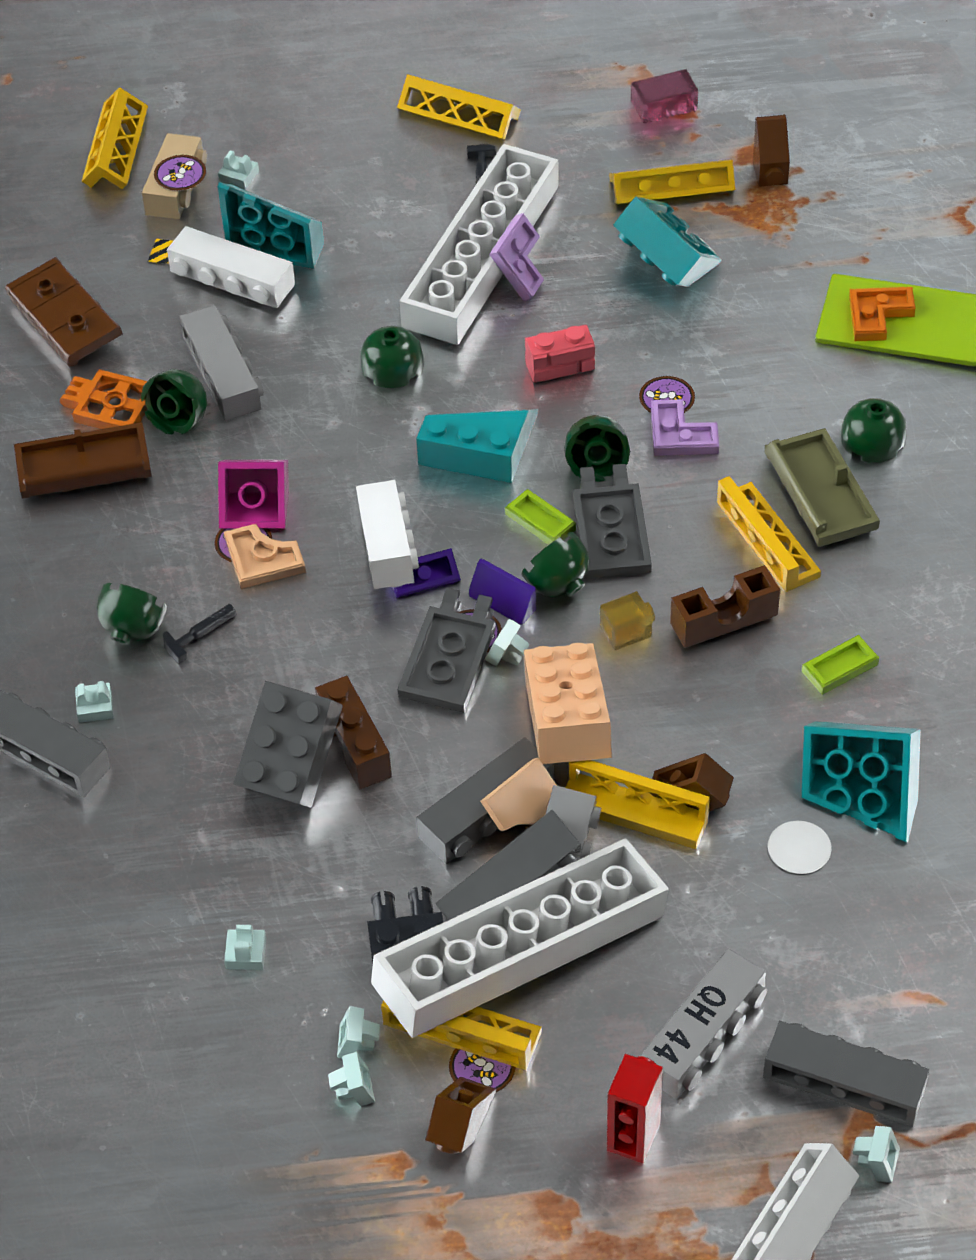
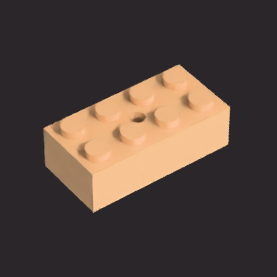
M572 643L567 646L557 647L538 646L534 649L524 650L526 689L538 757L541 763L552 764L612 758L610 718L593 643Z

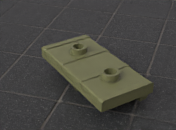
M826 428L781 441L779 439L773 440L765 445L764 452L767 458L771 461L818 547L868 533L879 528L880 520Z

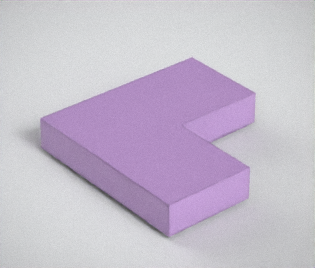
M521 213L515 215L489 255L522 300L526 301L532 299L544 278L528 258V254L540 236L526 216Z
M683 399L651 400L654 456L719 454L717 422L685 423Z

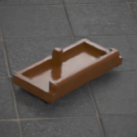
M57 257L5 286L7 295L12 303L69 367L77 365L78 360L123 335L121 327L112 320L102 309L101 305L91 297Z
M142 422L82 433L80 429L74 430V434L14 444L22 499L102 484L107 485L113 482L152 477Z

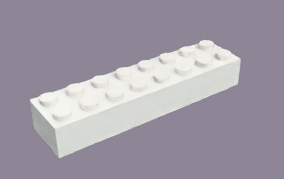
M506 144L501 146L400 299L401 327L458 345L503 275L489 255L515 215L523 213L531 225L534 226L559 187L558 159Z
M624 838L375 954L371 984L411 1038H414L663 917L669 888L631 843Z

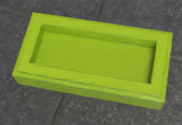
M526 489L505 507L506 516L548 545L559 537L564 541L568 537L567 533L576 531L575 521L529 489Z
M857 635L802 664V673L823 695L879 664V656L860 635Z

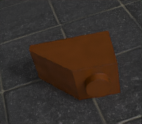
M786 115L756 117L753 166L758 187L788 184L790 157Z
M703 753L655 770L652 779L709 796V811L726 805L730 797L729 792L734 777L708 754ZM649 792L651 795L661 798L658 794ZM684 803L687 807L699 810V807Z
M460 1076L436 1096L425 1140L436 1144V1148L443 1152L451 1154L462 1153L474 1142L494 1098L496 1089Z

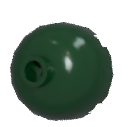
M385 326L374 330L363 343L360 356L362 372L366 379L367 376L373 379L374 385L390 389L404 387L410 384L409 379L415 377L416 374L417 378L421 375L424 367L423 352L420 341L411 331L399 326Z
M170 369L156 374L143 386L141 393V402L145 400L148 409L145 411L147 419L155 428L165 434L172 435L174 431L181 434L187 433L204 417L207 407L206 391L202 383L196 376L184 370Z
M881 398L861 400L853 405L844 417L841 429V443L850 455H852V451L855 454L861 455L862 461L881 463L892 460L906 444V419L900 409L890 401Z
M602 415L583 417L574 423L566 435L564 446L566 462L574 475L581 478L580 468L593 467L595 482L606 481L604 477L612 476L613 465H627L631 452L625 430L614 419Z
M574 532L567 533L570 539L566 542L559 537L534 556L530 561L534 565L530 572L525 568L522 570V577L528 584L536 588L537 593L547 597H558L567 593L571 597L585 586L582 579L589 570V554L584 544Z
M112 583L104 584L98 598L97 614L103 628L111 632L110 638L112 640L129 645L131 640H145L152 637L159 630L168 610L167 604L163 603L159 607L155 604L157 597L128 585L120 584L119 589L114 590L110 589Z

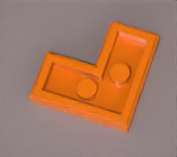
M912 287L849 290L854 341L886 340L885 318L915 317L916 308Z

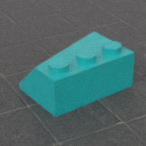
M219 182L217 187L226 240L293 263V266L315 268L324 246L322 221L234 185Z
M635 196L613 226L620 231L618 237L630 247L635 245L641 251L639 256L652 267L656 265L663 271L661 276L666 282L674 287L676 285L689 287L719 265L722 261L721 258L699 236L694 233L690 235L687 233L690 226L683 219H679L672 214L674 209L669 204Z
M538 409L426 415L416 438L418 465L512 483L537 418Z
M819 721L805 725L802 798L841 815H848L864 822V825L883 830L907 843L918 802L921 729Z

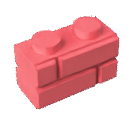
M587 325L571 326L567 329L549 333L543 332L525 338V362L533 383L595 370V344Z

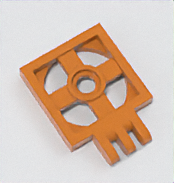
M99 369L93 380L77 376L73 377L59 402L64 407L74 409L72 416L75 423L99 429L141 423L145 416V411L148 410L145 400L141 402V400L127 398V393L132 389L141 395L143 386L147 381ZM115 387V389L103 392L105 389ZM118 398L121 400L118 405L109 404L111 399ZM90 402L103 405L99 415L89 413ZM121 410L133 412L127 421L113 419L116 412Z

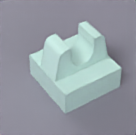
M230 150L223 160V167L218 172L219 182L231 184L245 190L259 172L258 163L251 161L247 155H244L242 158L235 156L234 151Z
M508 619L485 660L496 667L501 659L518 665L524 656V650L529 647V643L517 635L521 625Z
M98 681V684L84 686L83 683L75 687L76 710L79 723L114 718L110 683Z
M236 925V929H228L224 959L225 968L263 970L266 944L265 930H253L252 925Z
M349 1006L340 1023L337 1058H342V1056L357 1052V1050L373 1051L375 1041L379 1040L380 1025L364 1020V1008Z
M357 1052L342 1056L344 1067L328 1074L330 1089L332 1091L336 1090V1096L339 1100L354 1097L360 1107L374 1103L373 1088L367 1065Z
M876 1126L873 1137L856 1138L853 1154L859 1155L857 1162L859 1166L872 1170L876 1181L892 1183L900 1147L891 1127Z

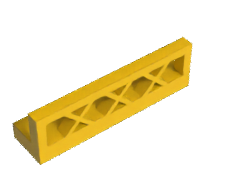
M409 74L406 76L397 108L403 111L503 140L506 138L511 119L518 121L521 109L513 104ZM411 90L422 93L425 99L424 102L416 107L407 105ZM439 99H444L449 102L451 109L443 114H437L432 103ZM428 106L430 111L423 110V108ZM466 106L474 108L478 115L469 122L463 121L458 112ZM452 114H454L455 117H456V119L451 118V117H449V116H451ZM492 114L502 116L503 119L499 131L489 129L485 118ZM481 121L483 127L475 124Z
M121 87L104 102L81 181L91 188L102 177L121 189L128 183L148 105ZM126 104L137 110V115L131 116ZM126 123L131 135H126L120 124ZM121 143L126 154L120 155L115 144ZM115 163L121 174L119 175L109 169V164Z
M718 160L609 173L610 182L614 185L615 204L630 203L635 196L656 200L736 190L733 160Z
M730 476L718 480V505L785 592L821 577L819 567L752 482L738 487ZM747 495L755 502L754 506L746 498ZM764 520H768L772 524L771 529ZM781 542L786 543L789 546V550ZM799 565H803L807 571L799 574Z
M592 760L569 762V781L565 788L596 796V807L602 808L600 820L695 850L697 849L708 823L709 796ZM580 770L590 773L593 777L581 774ZM616 782L625 784L628 788L619 786ZM649 792L658 794L661 798L655 797ZM684 803L699 807V810L687 807Z
M383 1000L381 1004L383 1025L407 1032ZM476 1007L418 1036L526 1070L542 1033V1027ZM478 1021L488 1022L491 1024V1026L480 1023ZM515 1032L529 1035V1038L515 1034Z

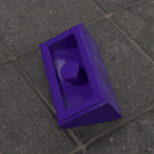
M452 548L418 557L419 568L413 569L414 583L392 587L395 597L399 598L461 581Z
M481 558L477 562L469 587V596L475 600L478 599L479 595L492 597L491 609L520 625L524 624L536 611V588Z

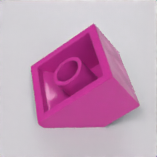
M222 460L218 462L219 528H241L256 524L258 528H286L289 495L288 460Z

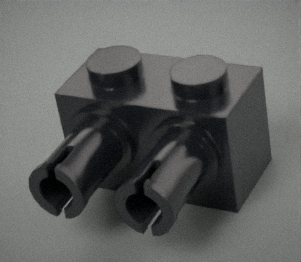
M421 886L422 900H419L417 887L412 888L408 892L412 916L405 917L396 916L395 896L392 892L384 891L385 905H382L380 892L372 895L371 903L374 921H367L372 966L375 954L444 923L442 912L434 913L432 891L430 888Z

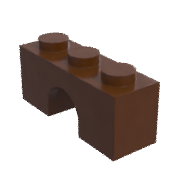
M763 565L735 575L732 588L720 598L711 600L703 587L671 597L670 624L684 648L777 616L780 588L767 567Z
M346 675L315 687L317 696L331 699L343 705L333 737L338 736L344 752L345 764L359 790L391 778L390 752L349 677Z

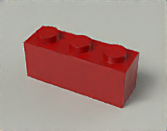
M625 1053L607 1096V1151L642 1164L645 1162L660 1126L663 1067L647 1057H634Z

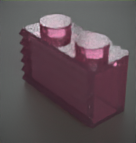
M687 69L631 82V102L642 122L646 124L648 121H659L664 117L668 119L670 116L674 117L675 115L679 116L691 111L695 112L698 109V88L689 72H687Z

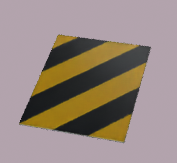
M156 239L147 262L169 264L167 248L173 240Z

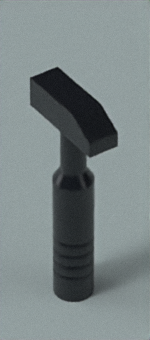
M490 144L467 146L468 159L478 158V163L476 164V184L488 167L485 163V157L495 156L497 154L496 146Z
M227 604L191 627L187 634L177 640L168 631L164 632V648L180 664L187 659V652L182 646L193 639L203 637L236 616L234 607L231 604Z

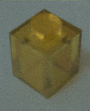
M637 591L600 605V628L615 651L652 637V622L655 621V614L650 603H644Z

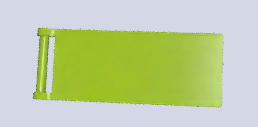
M832 274L815 341L822 344L976 367V294ZM913 288L916 308L915 317L885 318L886 340L854 341L849 301L850 289Z

